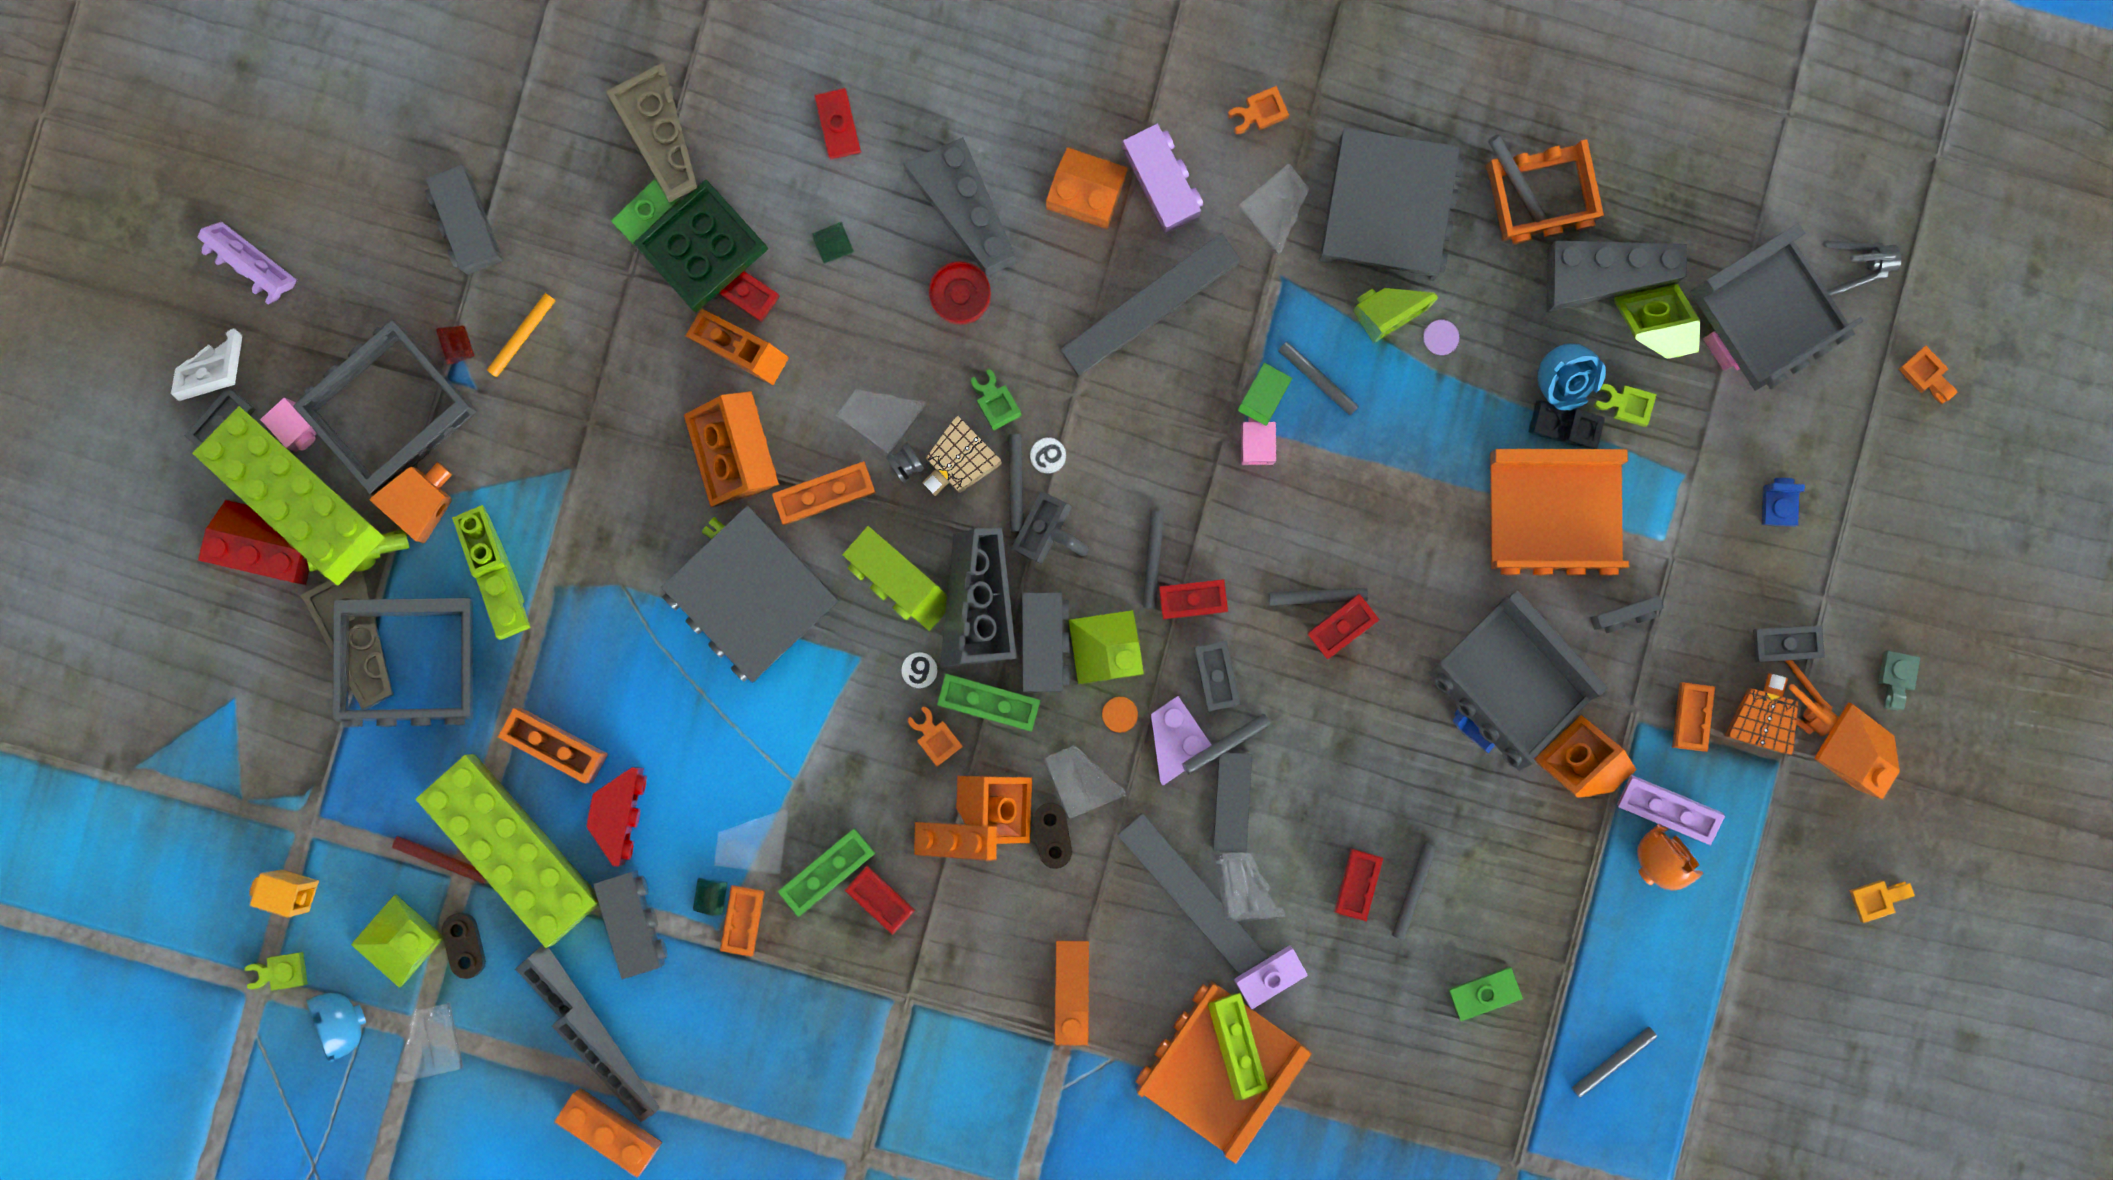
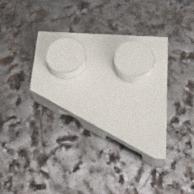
M235 328L226 332L228 340L217 348L213 349L208 345L199 351L195 357L186 360L175 368L171 394L178 401L235 385L242 335Z

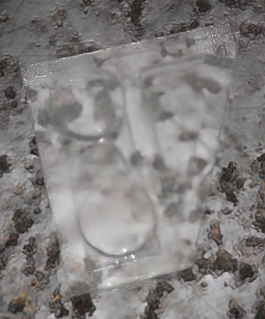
M1287 164L1238 205L1239 209L1276 255L1282 252L1285 247L1284 243L1291 227L1294 226L1298 217V211L1301 204L1304 203L1309 187L1293 167Z
M855 389L836 416L889 455L927 405L922 400H910Z
M1075 745L1043 758L1067 819L1127 795L1124 788L1119 787L1098 765L1093 764Z
M782 810L719 832L714 865L780 874L789 810Z
M1222 853L1215 856L1225 922L1277 920L1285 917L1282 906L1277 908L1267 891L1271 888L1265 878L1260 875L1258 866L1250 853Z

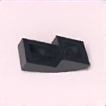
M1541 400L1535 403L1528 432L1581 447L1598 449L1605 417L1579 409L1559 410L1553 404Z

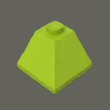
M1678 284L1615 297V304L1637 341L1667 359L1699 352L1700 319Z
M1384 288L1376 293L1374 289H1371L1357 298L1359 304L1356 305L1353 312L1372 342L1375 343L1429 310L1438 297L1434 292Z
M1133 610L1069 620L1078 684L1144 674Z
M395 894L351 945L394 984L401 988L443 940V936Z

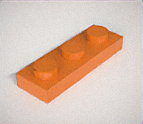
M863 461L772 493L782 525H787L875 494L876 491L866 463Z
M915 822L914 855L996 860L997 826Z

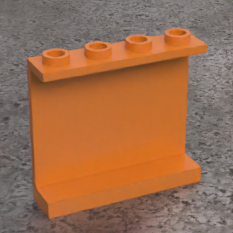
M1495 449L1490 452L1491 569H1500V575H1520V569H1533V575H1553V569H1566V575H1586V569H1599V575L1611 576L1619 575V570L1628 568L1629 561H1623L1622 465L1628 462V449Z
M1211 980L1208 986L1202 984L1193 996L1192 1001L1195 1002V1005L1189 1013L1183 1011L1176 1020L1173 1028L1177 1031L1170 1041L1165 1038L1160 1043L1154 1053L1158 1058L1152 1067L1145 1066L1135 1080L1138 1084L1136 1091L1142 1098L1146 1096L1222 1150L1224 1156L1236 1164L1312 1053L1304 1045L1244 1004L1268 1090L1244 1100H1235L1208 1007L1209 1002L1231 994Z

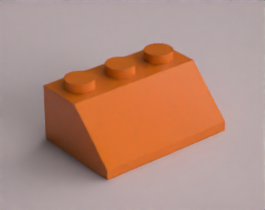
M752 391L720 395L684 414L710 507L753 496L779 485Z

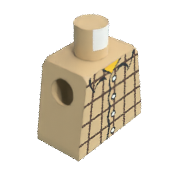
M957 416L927 455V461L935 470L922 484L934 496L941 492L948 484L958 493H961L998 468L1002 462L964 421Z

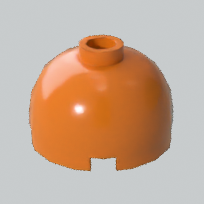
M1658 824L1639 843L1637 858L1641 868L1638 872L1650 886L1656 883L1659 887L1666 890L1683 889L1701 877L1703 872L1695 870L1699 863L1686 845L1677 836L1670 839L1665 834L1669 828Z

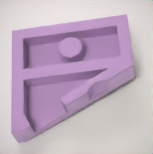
M1179 696L1151 714L1159 780L1162 785H1165L1185 771L1182 767L1183 762L1211 746V743Z

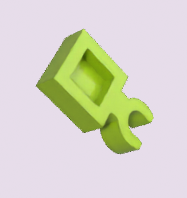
M1602 384L1599 391L1607 393L1609 400L1607 403L1601 401L1594 402L1593 406L1596 409L1608 410L1609 408L1616 409L1615 419L1642 427L1648 426L1657 394L1626 385L1622 387L1621 393H1617L1613 386Z
M303 952L268 957V967L262 963H254L245 967V971L254 970L259 974L257 982L247 984L248 989L263 987L268 981H270L271 991L308 984Z

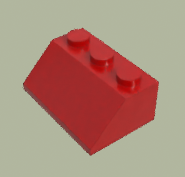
M225 500L205 529L198 561L306 585L310 571L307 559L250 506Z

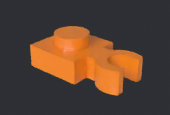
M1277 86L1248 97L1246 99L1248 108L1235 107L1227 115L1229 119L1240 116L1244 121L1242 125L1235 127V134L1246 132L1250 124L1254 122L1259 131L1289 117Z
M924 706L921 710L926 715V721L923 724H917L912 717H909L908 723L913 729L922 731L924 736L917 740V742L938 767L959 751L963 745L944 721L935 726L931 710Z

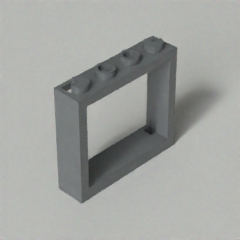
M391 320L389 323L387 322L381 328L377 327L373 331L374 336L365 344L360 343L351 349L347 360L340 366L334 365L328 369L323 375L324 380L317 386H311L304 390L305 394L294 405V408L369 494L375 495L407 468L418 464L477 412L404 327L394 320ZM400 340L451 398L454 404L372 474L319 414L318 410Z
M470 598L334 600L333 719L342 722V727H363V721H376V726L394 727L397 726V720H411V726H430L431 720H444V725H465V719H473L472 600ZM461 615V708L348 710L349 617Z

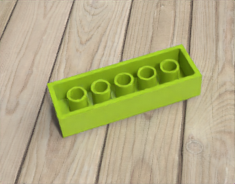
M240 406L192 453L337 586L385 538Z
M475 754L464 755L415 799L545 948L555 945L599 905L595 890Z

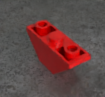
M631 767L592 795L586 827L613 866L625 865L626 860H630L633 854L634 841L630 840L632 827L636 828L639 823L641 810L636 808L638 796L644 794L647 783V776L643 775L644 768Z

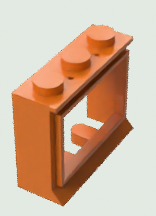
M1587 139L1581 140L1575 146L1561 149L1560 146L1548 148L1543 153L1533 155L1523 153L1513 158L1521 173L1575 161L1586 211L1541 220L1540 222L1513 226L1502 179L1507 174L1498 158L1491 160L1485 166L1490 179L1502 241L1512 239V244H1520L1532 240L1531 235L1543 233L1545 238L1564 233L1563 228L1575 226L1576 231L1594 227L1595 221L1604 216Z

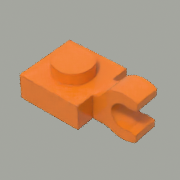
M1926 345L1898 369L1920 393L1929 387L1931 394L1940 404L1949 401L1958 393L1954 386L1942 376L1948 370L1947 366Z

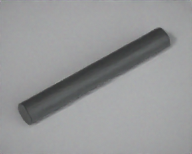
M1493 136L1488 140V143L1533 221L1540 222L1546 217L1544 211L1501 136Z
M1287 341L1278 350L1348 415L1351 416L1359 407Z
M1009 434L1011 532H1020L1023 526L1022 434Z
M1151 511L1143 597V608L1156 609L1163 511Z
M1367 588L1270 592L1269 606L1348 602L1357 594H1360L1365 601H1368Z
M1265 714L1260 715L1183 762V769L1188 775L1268 727L1270 725L1268 717Z
M1424 842L1392 933L1394 937L1405 940L1437 849L1434 845Z
M1650 1027L1646 1028L1571 1087L1572 1090L1581 1098L1657 1038L1655 1032Z

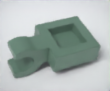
M1892 651L1883 652L1878 684L1888 686L1884 699L1885 709L1898 711V709L1904 710L1906 704L1905 690H1915L1920 657Z

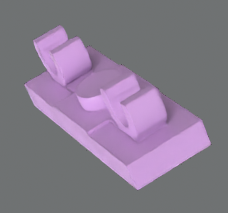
M223 222L200 230L197 238L205 243L202 246V253L206 255L215 251L218 255L215 260L217 265L227 262L237 273L254 281L252 292L254 294L263 290L268 292V297L265 301L267 304L277 301L281 293L293 289L297 281L294 277Z
M1633 775L1630 776L1617 803L1619 808L1709 845L1712 844L1725 817L1724 813Z

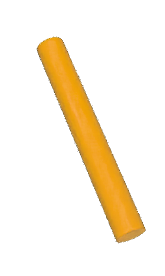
M547 293L541 297L486 369L495 377L499 376L554 304L555 299Z

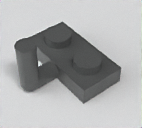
M1042 491L1011 548L1015 552L1040 564H1043L1054 541L1066 546L1079 556H1085L1089 552L1088 545L1075 536L1061 530L1072 506Z

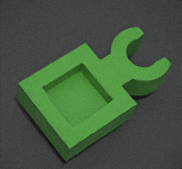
M988 369L986 370L990 380L988 384L980 385L975 377L971 378L974 391L979 395H984L977 400V403L994 431L1022 415L1006 385L997 389L995 374L992 370Z

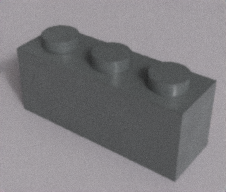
M459 165L425 178L429 189L425 190V194L431 207L437 208L440 219L436 220L442 237H448L451 245L448 255L455 268L459 267L460 270L468 275L504 261L470 171L463 165Z
M1062 592L1023 593V692H1063V685H1069V665H1063V652H1069V633H1062V620H1069V600H1062Z
M636 870L593 884L621 979L623 980L664 966V959L668 957L667 949L663 939L658 940L654 927L658 926V920L653 907L648 908L645 895H648V886L644 876H639Z

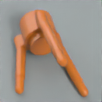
M1785 660L1792 672L1816 701L1815 703L1812 702L1794 684L1789 685V689L1808 707L1803 714L1806 721L1797 718L1796 725L1809 735L1814 731L1822 737L1827 735L1839 717L1831 711L1833 707L1822 698L1794 661Z

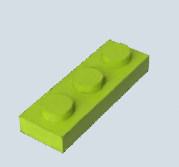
M1233 993L1209 1002V1011L1235 1100H1244L1268 1090L1241 993Z

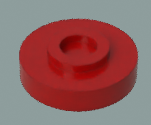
M956 261L944 265L934 274L929 286V298L934 311L939 317L949 323L962 325L976 321L986 312L991 300V288L988 278L979 267L969 262Z

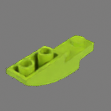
M481 505L452 517L472 576L477 580L496 637L499 640H503L531 628L522 604L525 601L485 507Z

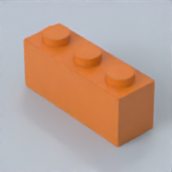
M523 708L512 709L498 735V738L584 784L594 782L608 756V753Z
M582 1088L571 1095L554 1121L635 1177H638L646 1169L663 1143Z

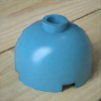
M1575 343L1563 344L1554 348L1544 357L1537 370L1540 390L1546 400L1559 410H1573L1583 406L1588 402L1585 397L1593 390L1597 393L1601 389L1606 377V367L1599 357L1589 348Z
M326 993L307 999L308 1009L317 1035L323 1044V1051L328 1063L352 1052L362 1037L360 1025L366 1023L360 1004L353 1007L350 1000L340 993Z

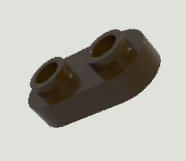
M1045 803L1034 814L1038 851L1044 865L1049 868L1058 869L1064 867L1070 861L1072 855L1067 818L1061 806L1055 803ZM1048 813L1054 814L1057 819L1056 823L1052 826L1044 823V816ZM1058 846L1061 848L1062 854L1059 858H1052L1049 855L1051 847Z
M456 913L449 916L442 925V936L450 968L459 978L469 979L475 977L482 972L486 962L477 922L467 913ZM456 924L461 925L463 928L461 936H457L453 932ZM464 956L468 957L471 961L469 968H465L461 964V959Z

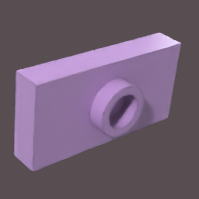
M1289 945L1234 978V981L1248 1006L1253 1009L1308 975L1294 949Z

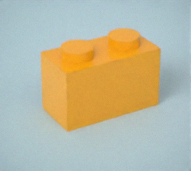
M282 869L260 873L259 877L253 880L250 887L249 895L252 896L250 906L285 917L308 913L319 880Z

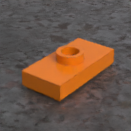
M1679 683L1672 748L1708 752L1715 686Z
M736 885L731 886L720 951L754 956L765 890Z

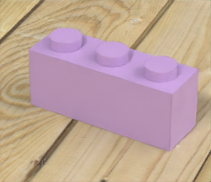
M1156 124L1123 140L1122 149L1164 234L1199 218L1201 213L1200 207L1203 206V201L1196 188L1190 189L1185 179L1189 177L1188 171L1181 159L1176 161L1171 149L1175 148L1168 131L1162 132L1159 125Z

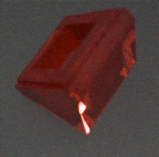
M465 325L436 329L447 365L474 356Z

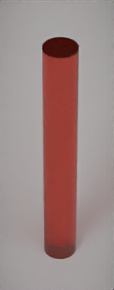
M399 836L394 840L393 849L479 883L485 884L487 881L473 865Z

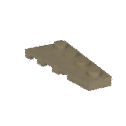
M661 63L607 90L606 94L668 202L670 203L697 189V183L664 64Z
M352 571L339 586L329 580L301 594L332 655L334 600L370 599L364 571ZM349 617L348 685L362 710H367L393 696L375 617Z

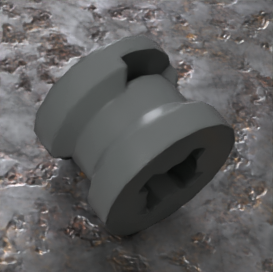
M908 443L904 444L898 453H890L886 456L902 483L908 481L909 476L914 472L920 473L925 470Z

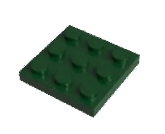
M707 179L633 242L695 313L769 249Z

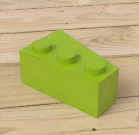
M869 526L864 529L842 554L851 563L847 569L861 581L865 576L870 579L873 584L869 588L881 599L885 600L889 596L896 603L892 608L906 621L912 616L928 631H931L945 615L947 594Z

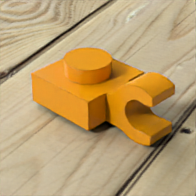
M1879 880L1849 890L1859 920L1862 923L1896 913L1893 906L1894 902L1915 896L1911 883L1906 884L1905 881L1887 888L1885 881Z

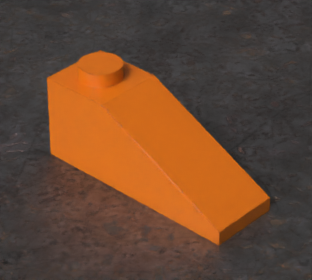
M702 308L685 335L692 341L771 385H774L789 359L787 355L769 342Z
M1056 940L1055 1045H1088L1089 941Z

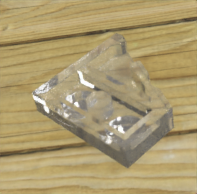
M450 1002L414 1011L410 1026L411 1034L407 1039L404 1049L405 1057L402 1069L397 1077L398 1083L463 1068Z

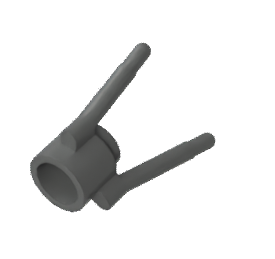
M1842 241L1823 242L1824 247L1868 251L1867 254L1851 255L1850 260L1866 261L1869 270H1874V273L1827 290L1830 296L1876 279L1888 278V272L1897 271L1901 266V253L1897 245L1884 246L1883 243L1867 244Z

